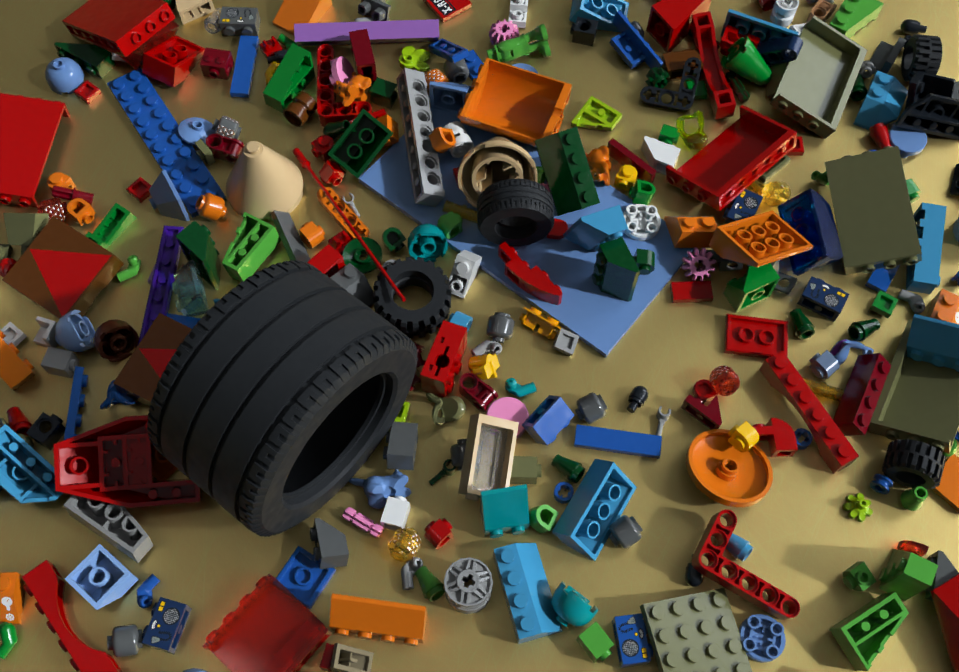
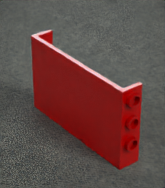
M89 0L62 20L72 36L126 58L176 17L167 2L162 0Z
M0 93V203L4 205H19L24 208L38 207L34 196L60 120L62 116L69 117L65 103Z
M741 105L740 118L677 170L669 165L666 166V180L669 184L692 195L700 202H704L712 208L721 211L796 147L797 132L753 109Z

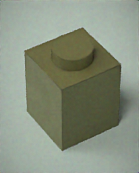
M514 456L510 484H536L537 477H541V464H537V457Z

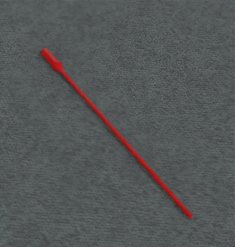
M295 148L293 154L300 162L302 168L309 171L402 302H405V297L310 167V161L305 158L299 148Z

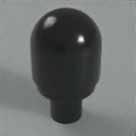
M907 19L901 24V31L905 34L914 35L918 32L925 33L927 30V26L920 25V22L917 20Z
M279 50L274 52L273 56H268V64L272 62L281 63L288 50Z
M636 386L629 395L628 401L630 404L627 410L630 413H634L637 407L640 408L646 402L649 393L644 386Z
M688 563L685 572L686 582L693 587L701 585L704 575L695 570L692 563Z

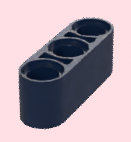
M788 36L761 42L758 44L757 50L768 66L790 62L797 59L803 46V40L798 36Z

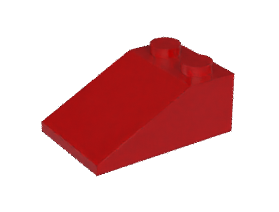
M175 35L143 53L142 73L150 76L152 79L165 83L167 86L175 87L188 77L203 57L205 48Z

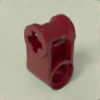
M211 134L206 138V145L212 151L213 157L231 164L236 163L245 146L238 139L228 138L219 134Z
M465 373L460 377V394L479 411L485 412L492 400H496L499 397L492 387L485 384L475 374ZM468 382L472 383L474 386L472 388H466L463 384Z

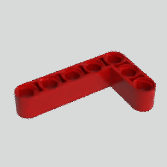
M322 44L317 50V112L319 122L323 127L331 122L351 121L357 117L362 109H365L369 114L372 113L371 104L367 101H353L347 107L343 106L342 102H336V93L333 91L336 89V85H332L329 76L332 74L330 61L335 59L333 47L329 44Z
M728 509L713 515L692 556L691 563L693 568L777 619L785 620L796 617L800 612V604L794 597L722 556L736 527L737 517L733 511ZM720 517L726 519L727 526L721 524ZM711 536L717 539V546L712 544ZM702 555L708 559V566L702 563ZM722 567L727 569L728 578L722 575ZM743 579L748 583V590L742 586ZM763 591L768 595L767 602L762 597ZM783 603L788 606V613L784 612Z

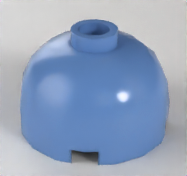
M68 57L56 58L46 67V81L51 90L57 94L62 95L61 92L72 94L74 93L73 91L84 83L85 74L76 61Z

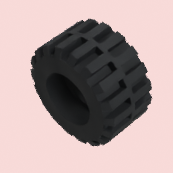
M918 34L910 37L904 48L901 62L902 77L905 81H911L918 71L937 74L942 60V42L940 37Z
M898 439L890 442L888 445L882 472L892 481L905 487L916 488L922 486L926 490L934 489L940 485L946 457L940 450L927 443L909 439Z

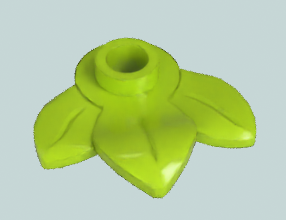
M406 46L402 49V55L399 57V64L402 69L414 68L418 71L430 69V66L426 63L430 58V52L425 49L416 50L413 46Z

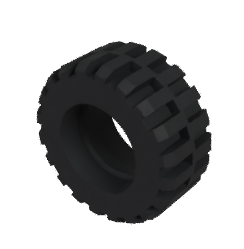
M406 257L404 261L397 259L394 261V265L388 264L385 266L384 270L399 290L407 286H419L427 290L431 294L432 299L426 306L417 310H408L398 306L393 301L396 292L380 272L373 286L375 312L409 338H413V335H419V338L425 337L427 332L429 334L436 332V326L441 327L443 320L448 318L451 308L452 291L447 275H443V270L439 266L435 268L434 262L430 260L424 262V258L417 257V260H413L412 257Z

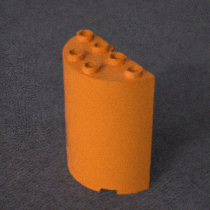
M486 58L484 64L479 66L478 77L473 79L471 85L473 91L466 94L465 105L459 109L457 118L463 124L536 147L534 140L559 132L564 118L563 111L568 104L572 84Z

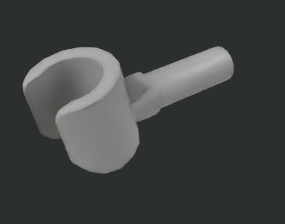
M348 193L351 197L350 202H347L345 200V197L342 196V200L347 205H349L352 211L359 218L360 214L353 202L354 195L352 193Z
M662 406L658 409L656 415L659 420L656 431L658 436H661L663 426L670 417V408L667 414L661 413Z

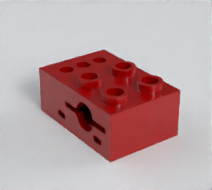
M443 320L420 374L423 392L431 393L440 398L446 397L448 393H452L455 385L453 379L455 374L459 375L462 363L460 362L467 347L466 327Z

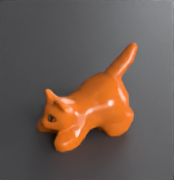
M352 72V77L347 83L336 81L337 88L333 91L339 97L344 98L342 105L347 107L355 99L358 101L367 100L365 90L371 86L372 81L369 77Z
M602 145L599 148L592 149L589 154L585 152L588 165L591 168L593 181L601 182L603 180L605 185L609 186V171H611L609 148Z

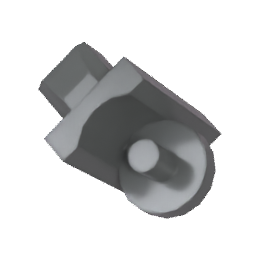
M361 0V3L358 5V14L362 16L369 15L373 21H390L389 12L391 5L386 4L385 0Z

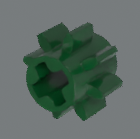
M654 67L646 74L648 80L645 82L648 86L663 89L669 82L667 80L669 74L662 67Z

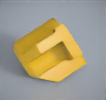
M496 353L470 357L468 368L471 373L483 380L497 378L496 370L500 365Z

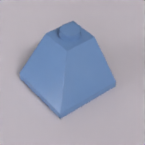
M430 81V108L458 114L459 109L465 105L466 94L472 91L471 86L454 82Z
M166 170L161 171L149 189L152 196L149 201L153 209L158 208L162 216L189 221L188 213Z

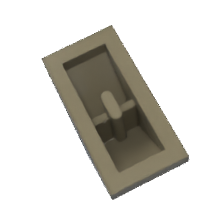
M335 643L330 668L333 672H371L374 653Z

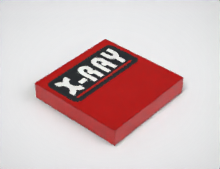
M423 0L442 23L472 7V3L469 0Z

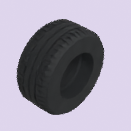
M506 179L491 184L485 188L477 200L478 230L488 241L498 245L506 242L512 247L525 246L542 240L550 233L554 226V208L551 193L543 185L528 179Z

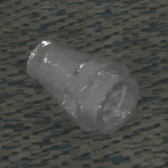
M216 8L204 21V27L209 33L216 34L221 31L219 25L221 8Z

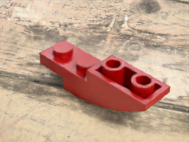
M506 242L499 245L498 256L505 263L504 274L513 283L540 300L555 305L561 303L562 290L557 284L552 283L546 271L541 270L537 265L530 269L529 264L525 260L522 261L518 256L515 248L509 246Z

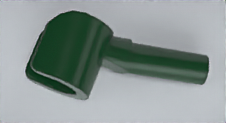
M451 459L445 460L442 470L429 481L431 486L445 475L451 476L454 474L456 467L452 469L446 468L451 463Z

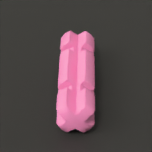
M351 507L346 508L342 515L343 519L348 522L351 520L353 525L365 532L369 531L370 535L375 538L380 537L384 530L383 526L378 523L374 524L373 520L361 513L357 514L356 510Z

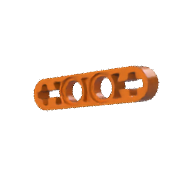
M325 187L336 204L343 208L342 212L347 219L355 221L352 225L355 230L358 228V232L361 235L364 234V237L370 238L369 229L332 188ZM320 188L317 192L320 205L352 240L355 239V235L344 224L345 221L340 214L332 211L334 206L331 202L329 203L326 197H323L325 194Z

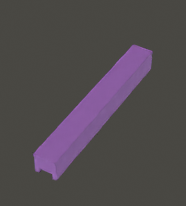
M439 19L294 24V38L298 46H319L322 44L350 45L349 32L367 29L371 44L436 42L439 40Z

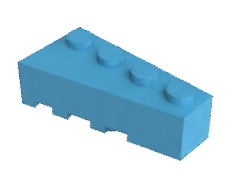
M922 202L913 215L922 253V261L914 265H906V290L931 294L940 284L939 271L947 206Z

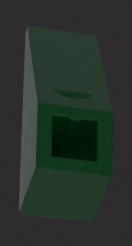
M54 43L59 57H68L76 61L81 68L92 76L96 75L102 79L116 65L115 61L112 60L111 52L96 45Z

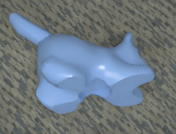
M395 469L394 473L389 476H371L367 479L351 478L349 480L353 485L363 487L364 493L368 498V505L376 509L385 507L388 496L397 495L405 498L411 494L410 488L405 487L408 483V476L400 472L399 469Z

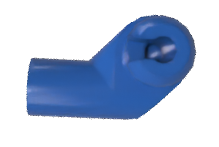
M153 574L137 589V603L141 608H148L153 602L152 589L160 582Z

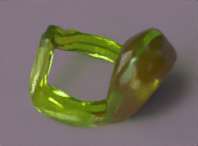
M696 111L693 115H683L677 119V132L680 133L687 147L693 150L703 149L708 143V136L703 131L704 117L702 112ZM697 118V132L687 134L684 130V119Z

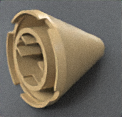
M495 136L470 149L461 160L458 169L459 189L466 196V200L475 208H477L479 195L493 183L506 179H528L537 182V168L530 154L503 136Z
M250 141L243 147L228 176L226 194L231 207L240 216H243L244 212L258 219H268L271 222L273 220L270 214L274 210L290 214L299 205L303 197L304 182L299 168L291 160L258 141Z

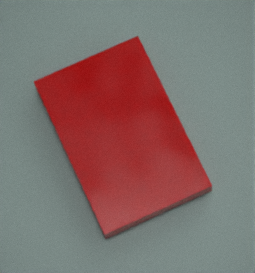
M726 314L724 353L765 359L781 351L786 356L788 355V321Z

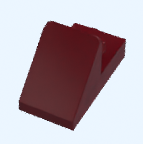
M690 394L684 400L681 406L684 411L710 430L719 429L722 419L717 396L714 397L708 406H705L701 399Z

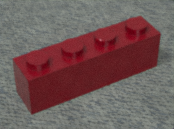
M880 353L858 355L833 418L844 436L866 434L891 368V364Z

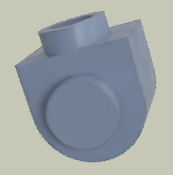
M828 350L822 355L817 353L809 360L812 363L810 368L818 378L827 379L840 368L839 362Z

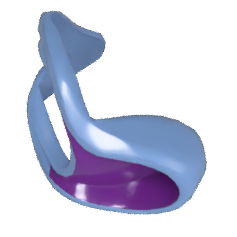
M849 339L838 341L830 351L839 362V365L845 362L851 347L862 349L863 355L873 354L874 352L872 348Z

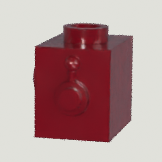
M205 48L200 62L203 76L213 79L228 80L234 65L231 51Z

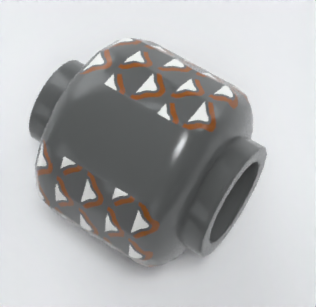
M222 116L220 120H215L212 130H215V134L238 139L242 128L239 127L240 123L237 120Z

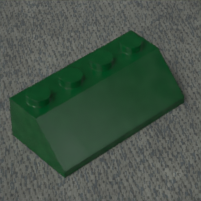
M577 127L534 140L557 216L600 203Z

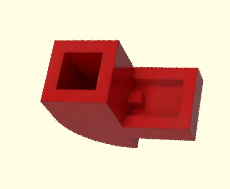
M770 418L766 426L765 424H755L752 426L759 434L758 442L768 441L771 457H792L798 450L795 433L785 421L778 418Z

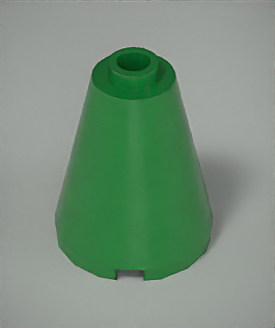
M745 36V39L741 37L735 41L727 50L730 52L728 56H723L721 60L722 67L759 86L762 84L766 85L772 78L771 69L747 36Z

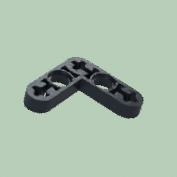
M696 57L686 60L678 92L646 86L640 92V100L647 105L682 112L688 111L694 102L701 71V61ZM694 62L695 66L698 68L694 69L693 74L691 76L689 75L690 67L688 65H691V63ZM685 80H691L694 83V87L686 89L683 83ZM647 91H650L653 96H656L657 92L660 93L658 102H655V97H650L647 100L643 94H646ZM664 94H668L672 100L670 103L665 104L661 101V97ZM675 96H678V101L686 98L689 104L683 107L682 103L676 102V106L673 105Z

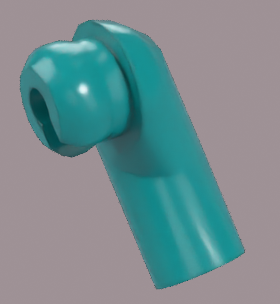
M509 378L505 382L507 392L517 397L537 392L534 382L523 386L518 384L514 378Z

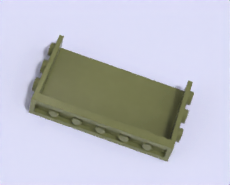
M814 15L802 28L799 37L803 40V46L797 59L787 63L770 105L826 139L837 129L868 50Z
M887 146L881 150L865 151L859 155H847L841 159L825 162L846 275L859 272L871 273L881 268L893 269L897 265H914L922 261L920 243L899 147Z
M908 320L871 418L869 432L885 436L893 441L909 439L924 442L941 452L950 454L959 429V372L955 369L944 366L938 367L929 362L915 361L907 357V341L912 320Z

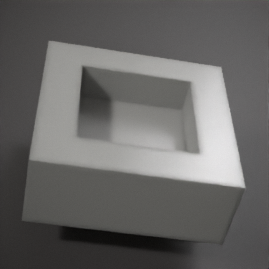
M560 328L552 348L571 356L574 353L579 336Z

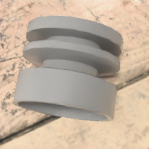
M471 557L461 558L451 564L445 574L444 588L446 599L453 609L464 614L477 613L484 609L490 601L493 580L492 573L486 564L479 559ZM469 579L472 580V585L466 588L464 582H468Z

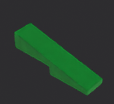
M115 203L93 234L88 231L85 236L107 249L137 217Z

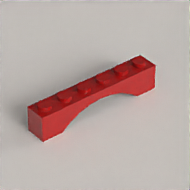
M711 12L692 14L690 29L695 47L698 49L703 63L702 73L714 118L731 117L734 115L736 102L732 88L729 86L721 66Z
M781 351L765 359L759 369L770 386L786 397L799 412L814 437L820 456L832 473L835 474L851 465L859 455L786 354Z
M45 560L22 576L26 583L23 586L31 597L34 596L37 600L35 607L42 615L45 614L49 621L46 622L48 628L52 633L58 634L60 638L58 644L64 652H69L72 657L69 661L77 672L79 670L81 672H122L112 655L88 647L73 632L64 608L66 582L54 564Z

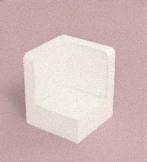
M37 316L36 321L41 327L33 341L40 346L56 348L58 345L55 339L56 321Z

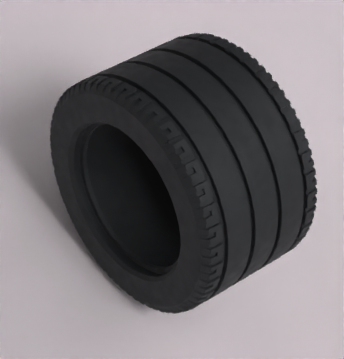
M299 260L273 264L256 272L230 290L228 294H225L207 311L179 345L162 373L157 388L154 391V396L151 399L147 421L149 440L163 457L250 531L264 537L280 534L310 517L332 499L357 473L377 448L400 412L411 388L418 361L416 345L395 326L313 265Z

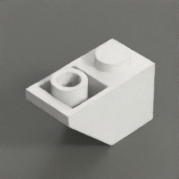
M648 136L644 137L641 148L648 164L656 172L666 175V166L669 165L674 168L681 150L674 145Z
M467 250L457 254L449 278L451 294L465 298L477 275L482 256Z

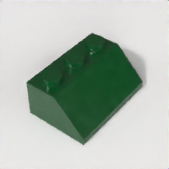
M362 109L329 151L328 155L356 178H359L394 133L365 109Z
M194 220L179 232L176 238L190 267L217 290L219 288L221 262L218 257L220 253L214 247L215 242L209 236L211 234L209 229L205 225L200 226Z
M623 237L599 245L592 280L595 285H598L601 292L627 302L631 301L640 270Z

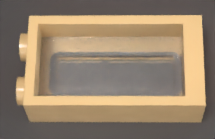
M480 413L470 416L458 491L459 494L466 495L465 499L478 501L481 498V491L509 487L519 422Z

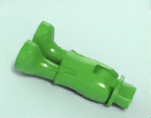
M544 24L538 25L534 30L526 34L523 33L519 37L493 45L494 48L486 50L488 58L499 62H509L522 56H528L529 53L540 52L544 57L551 56L548 34Z

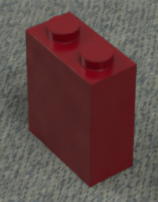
M367 29L349 32L356 74L371 78L374 84L377 79L376 64Z

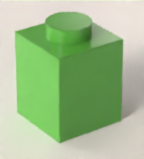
M597 622L587 628L576 639L593 662H596L598 659L603 662L612 654L610 649L614 646V643Z

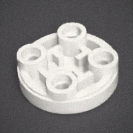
M645 204L628 205L623 213L628 226L624 233L638 241H646L656 236L661 225L657 208L653 205L648 206Z

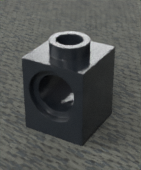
M577 17L576 23H572L571 26L572 42L593 46L598 21Z
M43 412L26 434L51 451L53 444H56L64 435L65 427L62 425L63 420L55 414L49 416ZM51 427V429L45 433L46 429Z

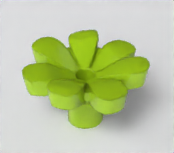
M857 493L855 497L853 495L846 497L849 503H844L843 509L845 511L850 510L848 513L850 519H854L857 516V520L863 522L866 516L870 517L872 515V509L868 508L871 505V501L865 500L862 493Z

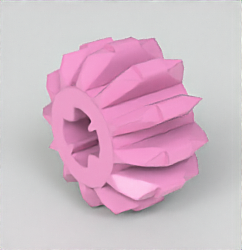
M505 19L502 22L497 20L496 24L493 23L489 31L491 44L495 45L504 40L519 37L517 24H513L512 20L506 22Z
M694 247V254L687 251L686 253L689 258H682V261L687 264L681 266L683 270H687L684 273L685 276L691 275L692 281H695L697 276L700 281L704 280L703 275L710 278L711 275L708 271H715V268L710 266L716 263L715 259H710L713 254L711 252L706 253L705 248H702L699 253L697 247ZM698 260H700L703 265L702 267L698 266L699 268L697 269L694 264L696 261L699 263Z

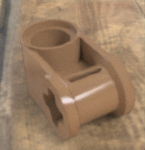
M818 0L811 9L806 23L814 15L826 22L835 11L837 4Z

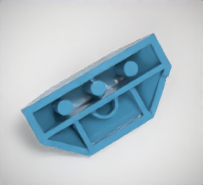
M876 70L853 124L869 130L871 126L883 122L886 125L897 120L908 90L893 75Z
M3 425L0 428V486L20 504L56 501L63 493L55 491L54 467L9 426Z

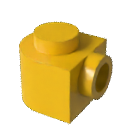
M631 165L620 167L615 177L614 186L629 191L630 187L634 186L638 174L636 168Z
M747 421L741 426L736 424L728 432L731 436L728 442L740 452H747L759 441L758 432Z

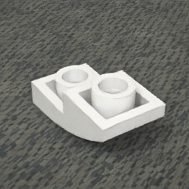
M528 0L510 1L508 22L512 20V23L517 24L518 28L526 27Z

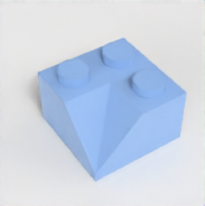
M101 544L65 578L96 610L121 598L139 580Z

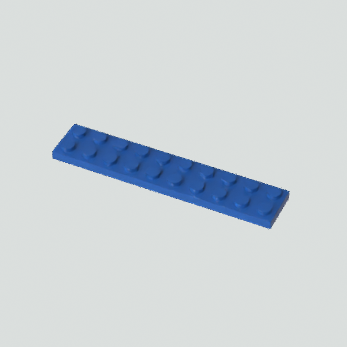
M141 68L107 83L161 170H166L192 218L198 216L195 205L200 195L212 193L227 201L226 196L203 161L196 155L193 146L180 138L178 123L146 75L142 73Z

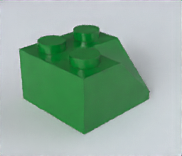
M770 263L760 267L749 265L743 277L739 279L733 278L726 284L727 286L723 294L735 312H738L770 297L780 276Z

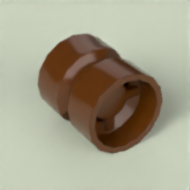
M300 91L292 99L293 102H290L283 110L284 117L296 127H302L309 116L317 109L316 101L309 94Z

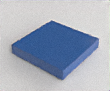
M298 546L272 585L308 609H311L336 572V569H320L319 563L314 560L313 554Z

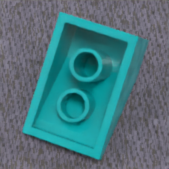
M527 484L481 491L480 512L485 536L499 538L503 536V533L509 532L517 535L524 533L529 528Z

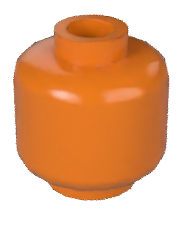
M212 193L200 195L195 205L198 215L211 221H217L220 217L223 218L227 211L224 199Z

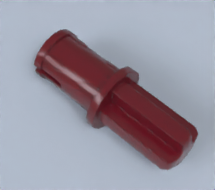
M53 186L52 189L53 197L70 201L81 198L92 205L93 193L60 186Z

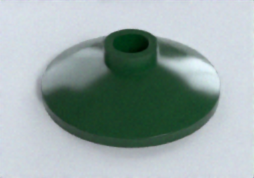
M361 237L379 263H381L382 249L380 245L371 238ZM357 238L351 240L345 246L342 255L345 266L351 263L363 274L372 272L377 268ZM361 257H367L365 260H360Z

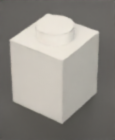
M396 495L394 498L388 496L380 520L381 526L393 531H397V529L399 532L404 531L411 509L410 502L402 496Z

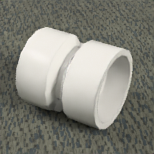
M776 0L770 15V21L783 27L789 26L799 6V0Z
M453 121L443 127L452 129L456 143L448 149L453 157H463L474 147L461 122Z

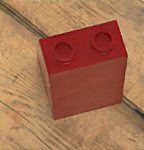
M661 0L651 5L646 31L666 53L671 52L688 35L692 14L708 12L711 0Z

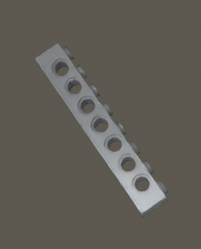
M404 68L396 80L414 201L416 204L436 207L445 197V190L442 184L440 159L438 153L432 148L429 135L435 128L432 123L427 81L425 80L424 72Z

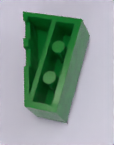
M294 43L291 44L263 91L266 105L283 113L286 106L293 102L292 99L297 93L303 91L313 80L315 71L310 51Z

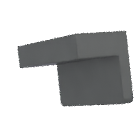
M900 37L895 46L884 41L880 42L870 59L876 70L888 74L906 39Z

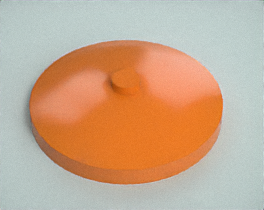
M712 429L699 434L692 441L686 453V468L696 487L715 502L730 507H749L761 501L769 491L773 481L771 464L761 448L755 444L747 452L736 450L728 442L731 437L728 434L730 430Z

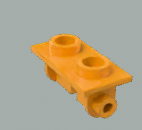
M532 306L530 309L524 307L527 312L520 315L519 320L521 324L532 330L539 324L541 326L537 332L549 340H554L557 335L556 329L561 328L558 326L559 321L550 316L545 319L540 316L542 312Z

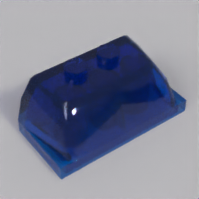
M810 188L778 206L780 217L814 246L811 250L789 257L794 275L799 276L811 269L826 266L843 257L831 207L815 190Z

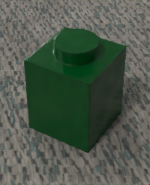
M377 77L374 84L372 83L368 90L371 103L391 109L398 98L397 84Z

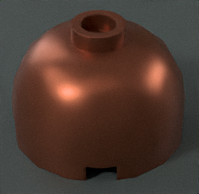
M108 320L102 323L94 334V345L97 352L103 359H108L110 362H118L132 355L130 351L138 346L139 336L136 330L122 320Z

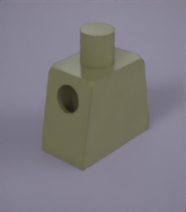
M4 213L8 243L10 245H21V256L48 223V213Z

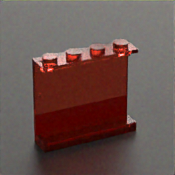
M268 574L267 577L263 576L255 585V590L251 594H246L240 600V606L234 612L231 611L224 617L223 624L218 630H213L206 637L207 642L202 646L204 649L210 650L231 672H299L333 633L281 582L271 574Z

